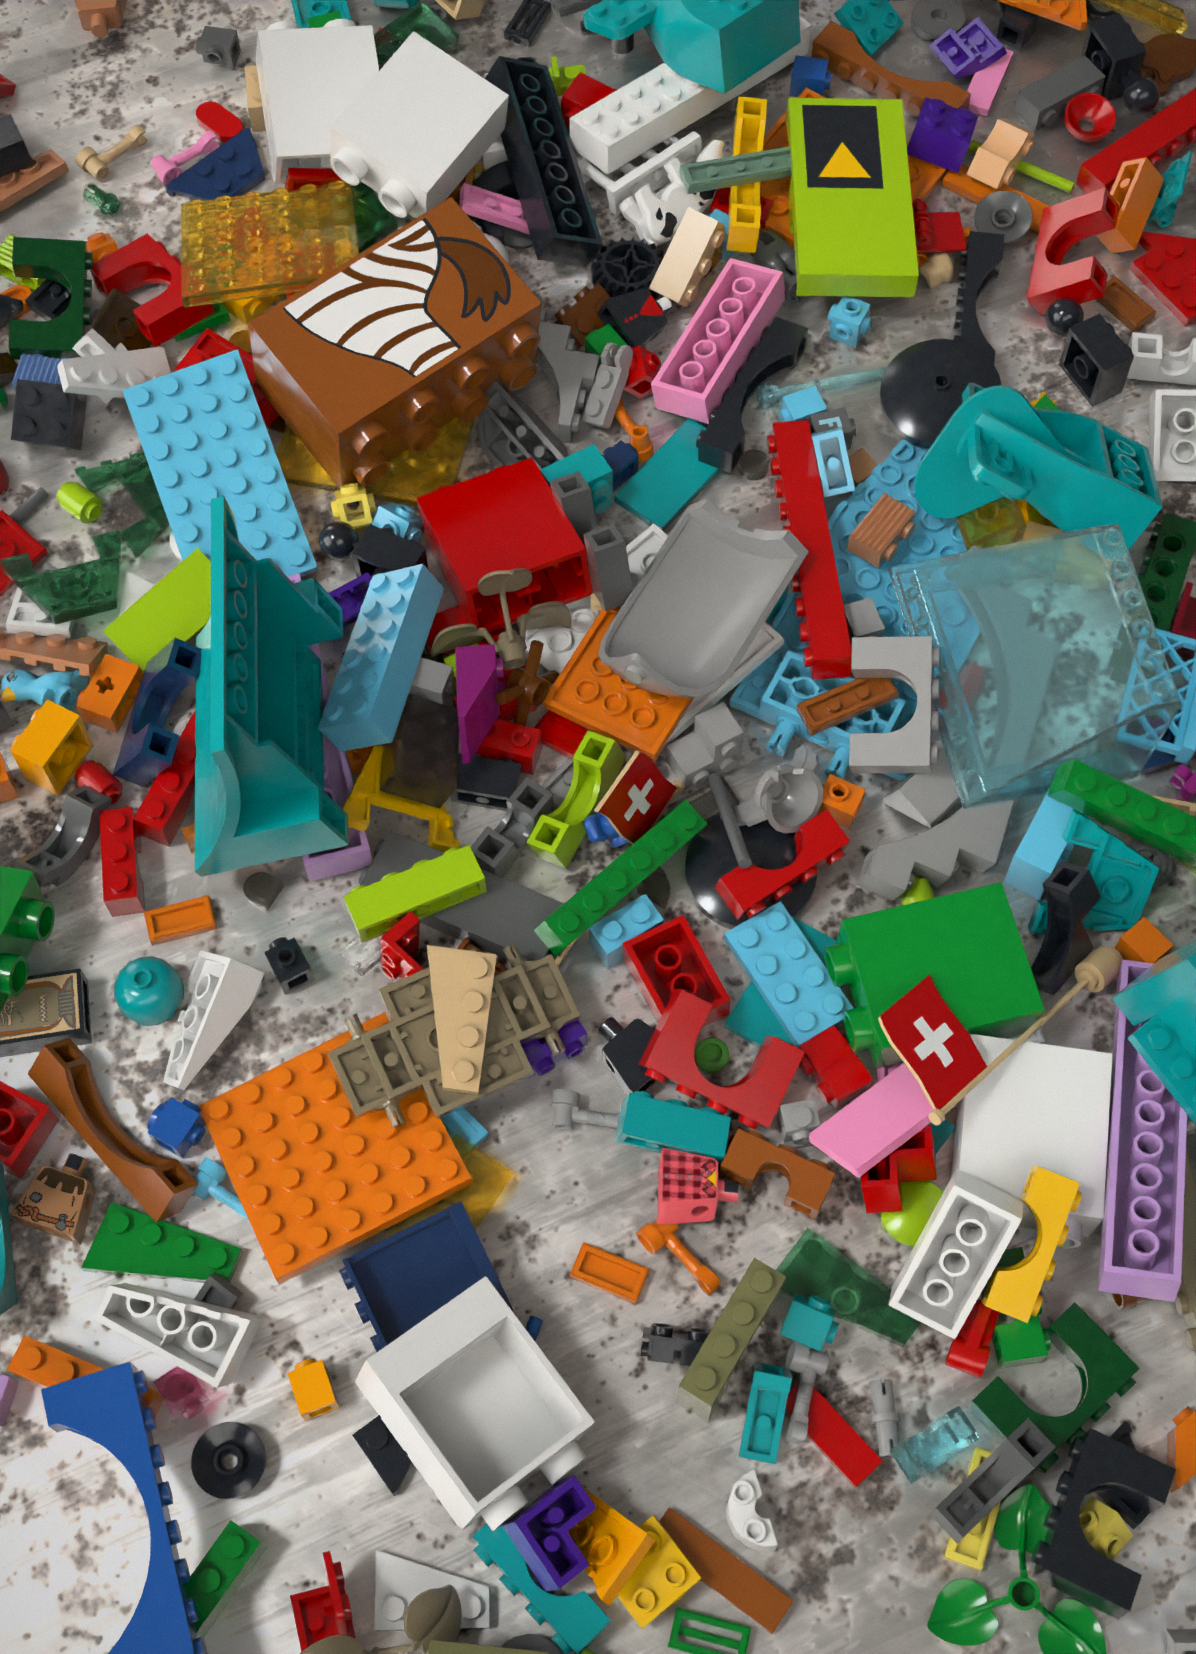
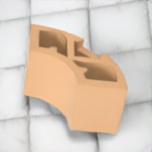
M998 119L987 140L978 148L966 175L996 189L1003 184L1009 185L1023 156L1028 157L1033 149L1035 141L1032 138L1035 132L1007 119Z

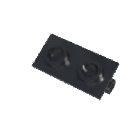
M652 1323L651 1328L644 1327L642 1338L650 1340L649 1342L642 1341L640 1356L647 1357V1361L673 1364L674 1350L681 1351L680 1365L691 1366L710 1332L700 1328H688L687 1333L673 1331V1326Z

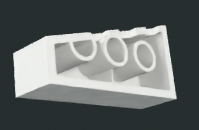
M122 1283L109 1285L93 1319L212 1386L219 1388L232 1384L264 1317Z

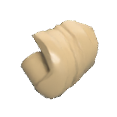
M934 252L925 263L918 267L919 274L925 276L927 284L932 289L940 284L949 283L953 278V260L947 253Z

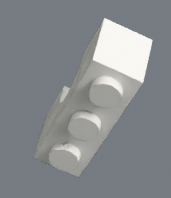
M1132 332L1128 346L1132 350L1134 359L1127 379L1196 385V338L1192 339L1188 348L1173 352L1162 347L1163 335Z

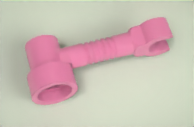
M207 131L197 140L196 144L168 160L163 155L155 156L151 161V167L157 173L158 179L166 185L182 174L179 166L183 165V163L185 164L202 153H211L219 148L220 145L215 141L218 136L213 131Z

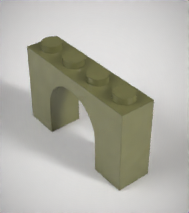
M754 1257L679 1384L676 1403L708 1422L727 1390L730 1377L758 1327L765 1325L779 1301L786 1280L785 1275Z

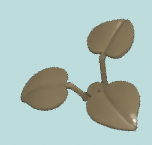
M525 568L494 571L484 575L479 580L478 590L484 596L499 593L506 631L498 635L499 640L496 643L486 628L477 629L476 624L468 623L451 626L437 634L431 648V656L433 658L436 655L453 650L455 647L468 646L486 639L490 645H495L496 655L499 654L500 658L502 657L503 669H517L527 663L525 649H527L525 643L526 630L553 626L571 628L570 611L564 603L558 601L535 605L529 609L528 613L522 614L517 619V625L520 628V635H518L516 631L512 630L506 592L517 591L528 586L533 579L532 573Z
M448 1584L440 1588L428 1589L411 1601L404 1617L405 1633L411 1640H414L411 1644L387 1648L374 1647L371 1651L362 1649L360 1643L355 1638L339 1634L312 1644L300 1654H401L414 1652L419 1647L426 1654L430 1640L455 1642L457 1639L462 1618L458 1593L452 1585Z

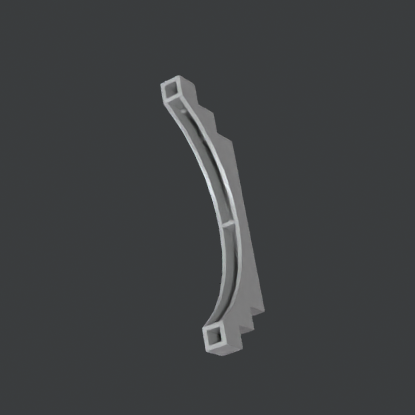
M975 545L961 558L953 585L975 617L991 656L997 684L998 710L993 748L979 783L961 808L951 817L919 835L878 845L866 856L857 885L890 900L896 899L903 892L907 893L913 884L914 876L927 878L930 884L939 887L948 879L954 878L959 864L981 874L992 866L998 865L1004 849L1001 847L1002 840L1008 834L1012 825V820L1009 819L1010 812L1016 806L1020 797V792L1017 791V788L1028 769V764L1025 763L1026 757L1036 742V737L1033 736V733L1044 714V710L1041 709L1042 702L1051 690L1052 683L1049 682V678L1059 662V656L1056 654L1060 643L1028 629L1033 620V615L1030 614L1033 601L1003 588L1007 578V574L1004 573L1007 560Z

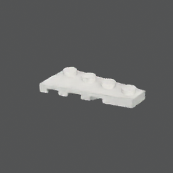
M164 346L62 359L57 365L63 392L125 398L122 391L124 389L171 373Z

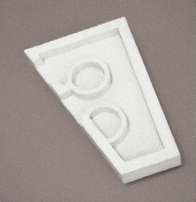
M376 1550L374 1631H405L404 1617L411 1601L428 1589L440 1588L448 1584L456 1589L460 1599L462 1611L460 1630L490 1629V1587Z

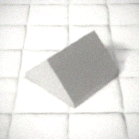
M941 748L939 750L938 763H932V773H910L907 778L900 781L882 800L884 804L932 828L975 785L951 756Z

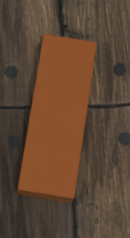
M857 678L797 704L796 710L812 736L898 699L899 692L890 678Z

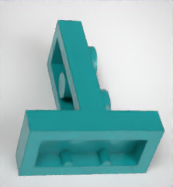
M754 1362L739 1457L776 1464L786 1402L792 1381L791 1370L785 1367Z

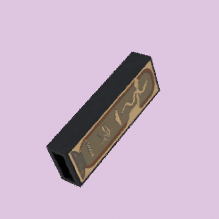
M81 968L28 976L22 993L17 997L9 996L0 1013V1057L39 1052L44 1045L70 1038L76 1046L91 1044L88 980Z

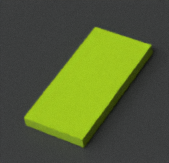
M197 548L103 630L133 664L140 666L143 673L147 662L174 638L188 643L205 627L211 617V561Z

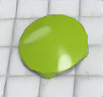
M930 1181L901 1182L903 1211L881 1213L880 1222L882 1228L901 1244L911 1247L915 1246L943 1194V1191Z

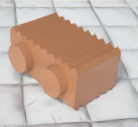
M884 493L850 534L847 550L873 566L880 568L885 560L890 562L893 559L901 539L907 541L912 535L916 526L913 523L915 511L908 506H904L903 503H899L897 499L894 500L892 496L889 497L887 493Z

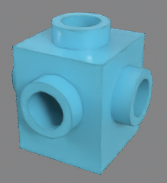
M842 296L838 305L833 304L828 314L827 320L831 322L829 338L856 348L862 335H866L871 327L872 318L869 317L871 304L863 302L858 298Z
M389 503L378 507L372 525L378 528L390 529L401 538L406 540L412 539L417 542L422 534L420 529L422 526L421 517L415 515V510L411 507L396 503Z

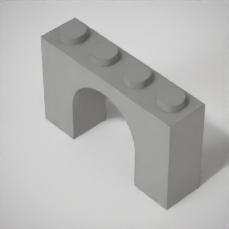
M932 636L852 637L851 669L854 678L898 679L908 684L917 695L916 711L912 719L901 729L890 733H850L849 767L852 773H932V763H938V743L932 742L933 731H939V711H933V699H939L940 695L939 679H934V667H940V647H934Z

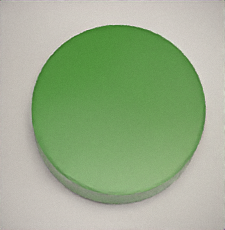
M714 1037L701 1040L695 1048V1063L705 1073L715 1074L722 1071L729 1059L727 1045L722 1040Z

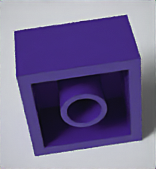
M925 97L907 146V155L958 173L970 145L978 116L967 109H957L946 105L940 99Z

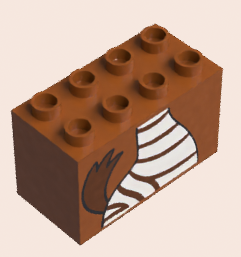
M450 197L248 322L256 386L339 489L342 485L359 482L363 487H368L377 483L388 473L391 467L390 460L408 449L413 455H417L430 448L440 436L439 428L456 417L460 422L466 423L479 416L489 403V398L485 395V392L495 380L513 392L525 386L534 377L537 371L535 365L537 345L541 339L539 324L542 303L455 200Z

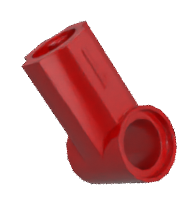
M981 1300L976 1301L957 1337L951 1343L945 1361L946 1366L979 1379L981 1378L991 1351V1347L988 1346L999 1311L986 1307Z

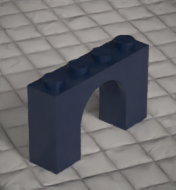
M174 638L147 662L113 771L114 776L143 787L171 765L179 735L163 729L164 724L178 695L197 678L201 665V648Z

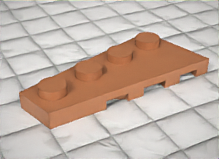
M0 629V659L13 661L21 657L27 665L38 666L43 663L53 664V670L66 672L69 670V667L79 669V675L90 677L97 665L101 663L105 654H108L107 642L97 641L93 637L69 639L61 634H52L46 637L35 636L33 632L28 631L16 634L4 633Z

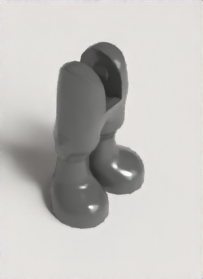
M767 229L762 234L763 242L758 239L756 252L750 254L760 266L783 272L785 300L791 304L799 303L805 296H796L795 250L781 236ZM787 271L792 272L794 275L791 276Z

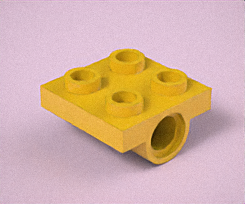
M652 1515L639 1528L656 1541L617 1595L641 1629H644L658 1616L671 1608L703 1578L655 1515Z

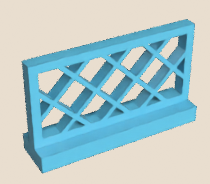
M1142 625L1114 738L1175 755L1174 761L1188 764L1196 751L1195 639ZM1146 637L1159 640L1164 648L1152 654L1145 644ZM1181 647L1195 650L1194 658L1183 662L1175 650ZM1169 654L1176 667L1164 671L1156 659ZM1146 663H1150L1157 673V676L1145 680L1138 670L1140 666ZM1181 672L1188 684L1177 690L1169 676ZM1162 681L1170 693L1158 699L1150 685ZM1143 690L1151 702L1139 708L1133 700L1132 694ZM1175 699L1181 708V712L1170 717L1162 704ZM1155 708L1164 721L1151 726L1143 713ZM1136 716L1144 730L1138 733L1125 730V721ZM1168 726L1175 736L1174 743L1161 740L1155 731Z

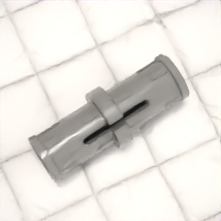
M881 1379L869 1382L874 1415L871 1416V1423L876 1426L878 1455L881 1459H887V1456H890V1458L903 1456L897 1424L901 1419L900 1413L895 1410L893 1382L891 1379H884L882 1383Z

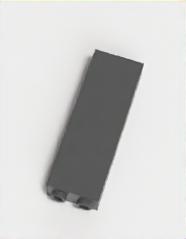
M390 830L386 839H381L378 842L374 852L375 859L370 867L366 866L363 869L359 878V884L371 885L380 881L382 877L389 873L403 872L412 868L415 863L421 860L435 859L442 856L444 852ZM481 868L485 877L487 892L420 919V923L461 941L468 937L472 940L474 946L489 953L497 954L498 957L505 960L508 959L503 949L516 944L524 962L536 961L550 954L553 956V953L533 930L564 903Z

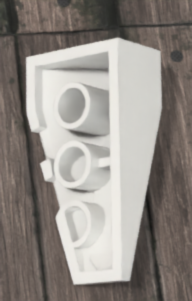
M200 950L187 981L185 993L190 994L187 1010H182L179 1014L178 1022L182 1023L181 1036L172 1044L164 1083L185 1090L252 1005L254 998L261 990V980L264 972L234 959Z

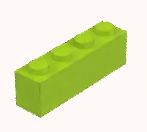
M466 845L462 848H450L442 856L435 859L421 860L415 863L412 868L403 872L389 873L382 877L380 881L371 885L357 886L343 897L359 938L364 943L385 934L410 911L417 918L422 919L487 892L485 877L470 845Z

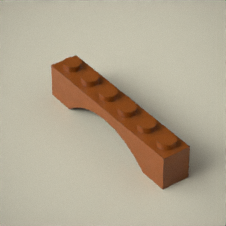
M830 21L813 40L811 57L828 60V71L881 99H902L903 110L918 118L925 97L940 99L946 105L968 110L971 93L948 81L931 82L915 80L885 69L865 53L858 43L854 32L833 21Z
M70 1038L44 1045L28 1072L29 1077L156 1223L181 1213L199 1185L177 1159L163 1157L148 1151L121 1129L101 1098L90 1060Z

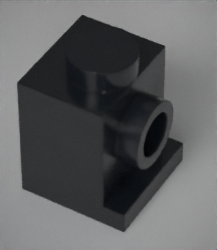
M281 937L270 943L269 950L265 951L264 954L285 995L315 980L312 969L295 937L290 940L286 937ZM292 957V959H291L290 961H288V962H283V961H285V960H287V959H289V958Z

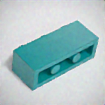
M635 1091L634 1093H629L622 1101L615 1142L661 1153V1148L673 1149L714 1158L719 1163L725 1157L731 1117L721 1115L720 1112L712 1108L704 1107L699 1110L687 1107L688 1104L681 1100L670 1099L666 1102L654 1099V1095L648 1092Z

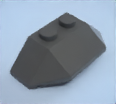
M495 380L485 392V395L489 398V403L479 415L478 420L480 448L493 463L500 467L532 457L540 470L567 457V448L538 415L504 385Z

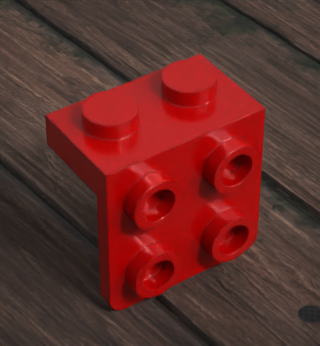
M330 1551L322 1553L328 1586L290 1595L301 1652L312 1644L333 1635L344 1634L356 1639L350 1601L344 1587L345 1581L341 1562L333 1563Z

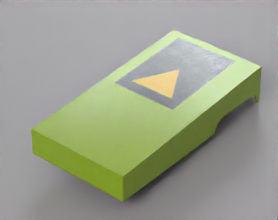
M788 98L785 124L790 146L792 174L788 195L790 233L794 236L797 280L796 296L914 297L919 271L902 99Z

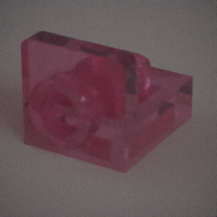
M178 1366L153 1382L168 1405V1410L178 1421L182 1418L185 1420L193 1418L204 1409L203 1404L210 1400L196 1376Z

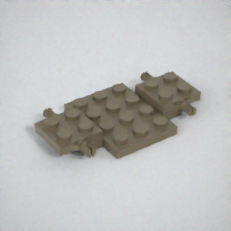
M516 944L503 949L511 968L494 976L478 1095L442 1090L429 967L380 988L379 994L391 1018V1022L365 1032L358 1014L352 1015L355 1027L350 1016L344 1019V1022L352 1038L345 1045L328 1052V1056L356 1119L370 1112L385 1109L392 1128L398 1127L394 1113L401 1126L406 1123V1120L398 1103L404 1097L422 1088L437 1119L532 1076L534 1072L524 1053L522 1044L533 1039L545 1038L553 1056L564 1052L566 1048L560 1039L558 1031L564 1025L580 1019L581 1015L552 954L536 961L524 962ZM475 947L472 948V949H470V950H468V951H475V952H477L476 949H475Z

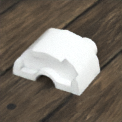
M752 1470L741 1476L732 1487L726 1507L728 1526L734 1537L745 1546L756 1549L758 1552L775 1551L778 1543L770 1518H761L755 1511V1505L761 1501L760 1498L763 1495L755 1470Z

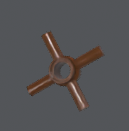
M531 641L525 670L522 668L515 669L507 681L506 689L495 694V701L499 705L517 700L518 704L514 723L523 726L527 724L530 705L534 707L540 706L548 695L550 685L554 684L559 676L556 670L539 675L538 669L544 643L541 641Z

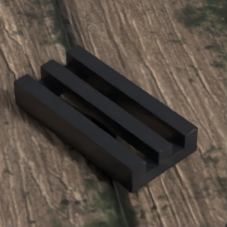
M523 0L504 31V39L510 40L512 37L515 43L519 44L520 41H524V46L529 47L549 15L551 3L544 0ZM531 4H533L534 6L531 9V11L526 15L522 26L518 31H516L518 25L525 16L529 7L531 6Z

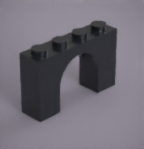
M1090 1428L1081 1438L1076 1436L1070 1446L1068 1458L1072 1459L1069 1471L1064 1470L1058 1480L1056 1492L1060 1493L1057 1505L1052 1504L1046 1514L1043 1526L1048 1528L1044 1541L1039 1540L1034 1548L1031 1562L1036 1565L1031 1577L1119 1620L1131 1611L1142 1575L1101 1555L1089 1544L1080 1525L1079 1513L1081 1503L1088 1494L1104 1492L1118 1496L1153 1514L1165 1504L1176 1469Z

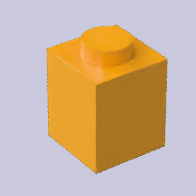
M315 1358L301 1361L294 1366L295 1370L287 1373L300 1415L305 1422L340 1408L327 1366L323 1360L316 1362Z

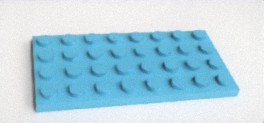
M238 349L122 390L182 561L197 548L211 561V499L224 495L233 512L239 542L256 560L270 558L286 576L300 574V577L319 571Z

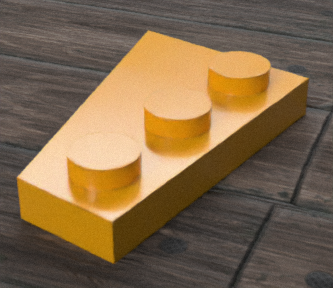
M584 1488L596 1509L567 1532L589 1563L585 1571L597 1587L596 1592L601 1601L610 1606L656 1540Z

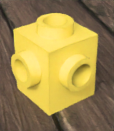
M358 483L342 485L340 490L335 491L336 500L330 501L334 520L340 519L350 524L355 530L373 523L371 512L376 511L373 493L367 494L365 487L358 486ZM359 501L356 507H350L347 504Z
M1091 1497L1080 1509V1525L1086 1540L1098 1553L1113 1560L1133 1537L1117 1511L1094 1497Z

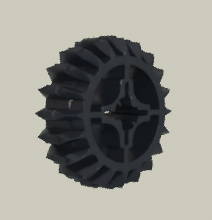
M634 236L630 241H625L623 237H621L618 243L611 240L609 247L602 246L600 253H595L594 262H592L591 282L593 287L599 283L611 298L645 288L650 292L654 300L658 299L660 294L652 291L649 287L664 258L663 251L657 250L655 243L647 245L645 238L640 242L636 241Z

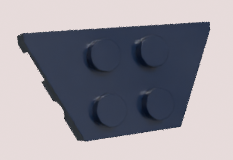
M248 127L170 181L165 185L166 193L172 197L176 193L189 197L190 202L207 204L212 208L224 210L266 180L251 130Z

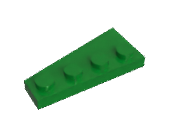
M111 1202L81 1269L84 1272H111L116 1275L126 1276L132 1274L157 1279L174 1278L205 1283L212 1273L217 1272L230 1283L243 1251L241 1248L163 1220L156 1223L149 1215Z

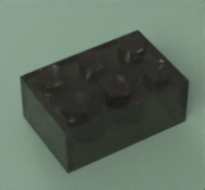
M408 694L393 741L383 744L380 791L439 809L457 789L459 725L456 708Z

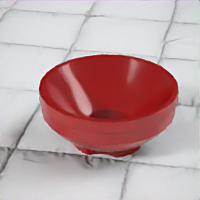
M1081 93L1073 97L1068 103L1064 122L1068 131L1075 138L1085 142H1096L1104 139L1112 131L1116 122V112L1111 102L1105 97L1096 93ZM1083 120L1090 122L1093 125V130H1082L1078 122Z

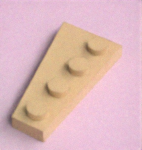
M427 945L442 1090L478 1095L497 954Z

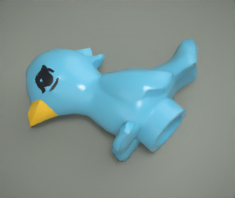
M22 669L12 670L2 679L1 702H25L32 700L43 706L48 699L71 711L77 705V698L83 689L86 690L89 684V677L79 675V669L73 673L69 671L51 672L43 676H36V674Z

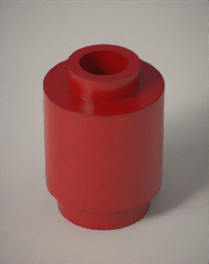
M88 760L76 770L75 779L79 788L86 785L111 798L110 806L114 805L121 798L122 783L102 763Z

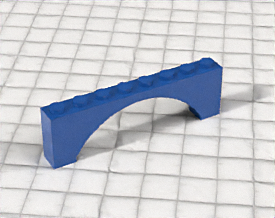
M127 1362L41 1389L48 1427L57 1433L68 1430L82 1435L110 1451L123 1464L134 1480L148 1515L150 1561L146 1582L130 1622L108 1654H208L203 1637L197 1638L194 1622L199 1621V1613L194 1597L188 1598L185 1583L190 1581V1572L186 1559L179 1558L177 1544L182 1542V1537L177 1520H171L168 1505L173 1504V1496L168 1481L163 1482L160 1467L165 1466V1460L160 1444L154 1445L151 1430L157 1429L152 1407L146 1408L143 1394L149 1391L144 1371H138L131 1362Z

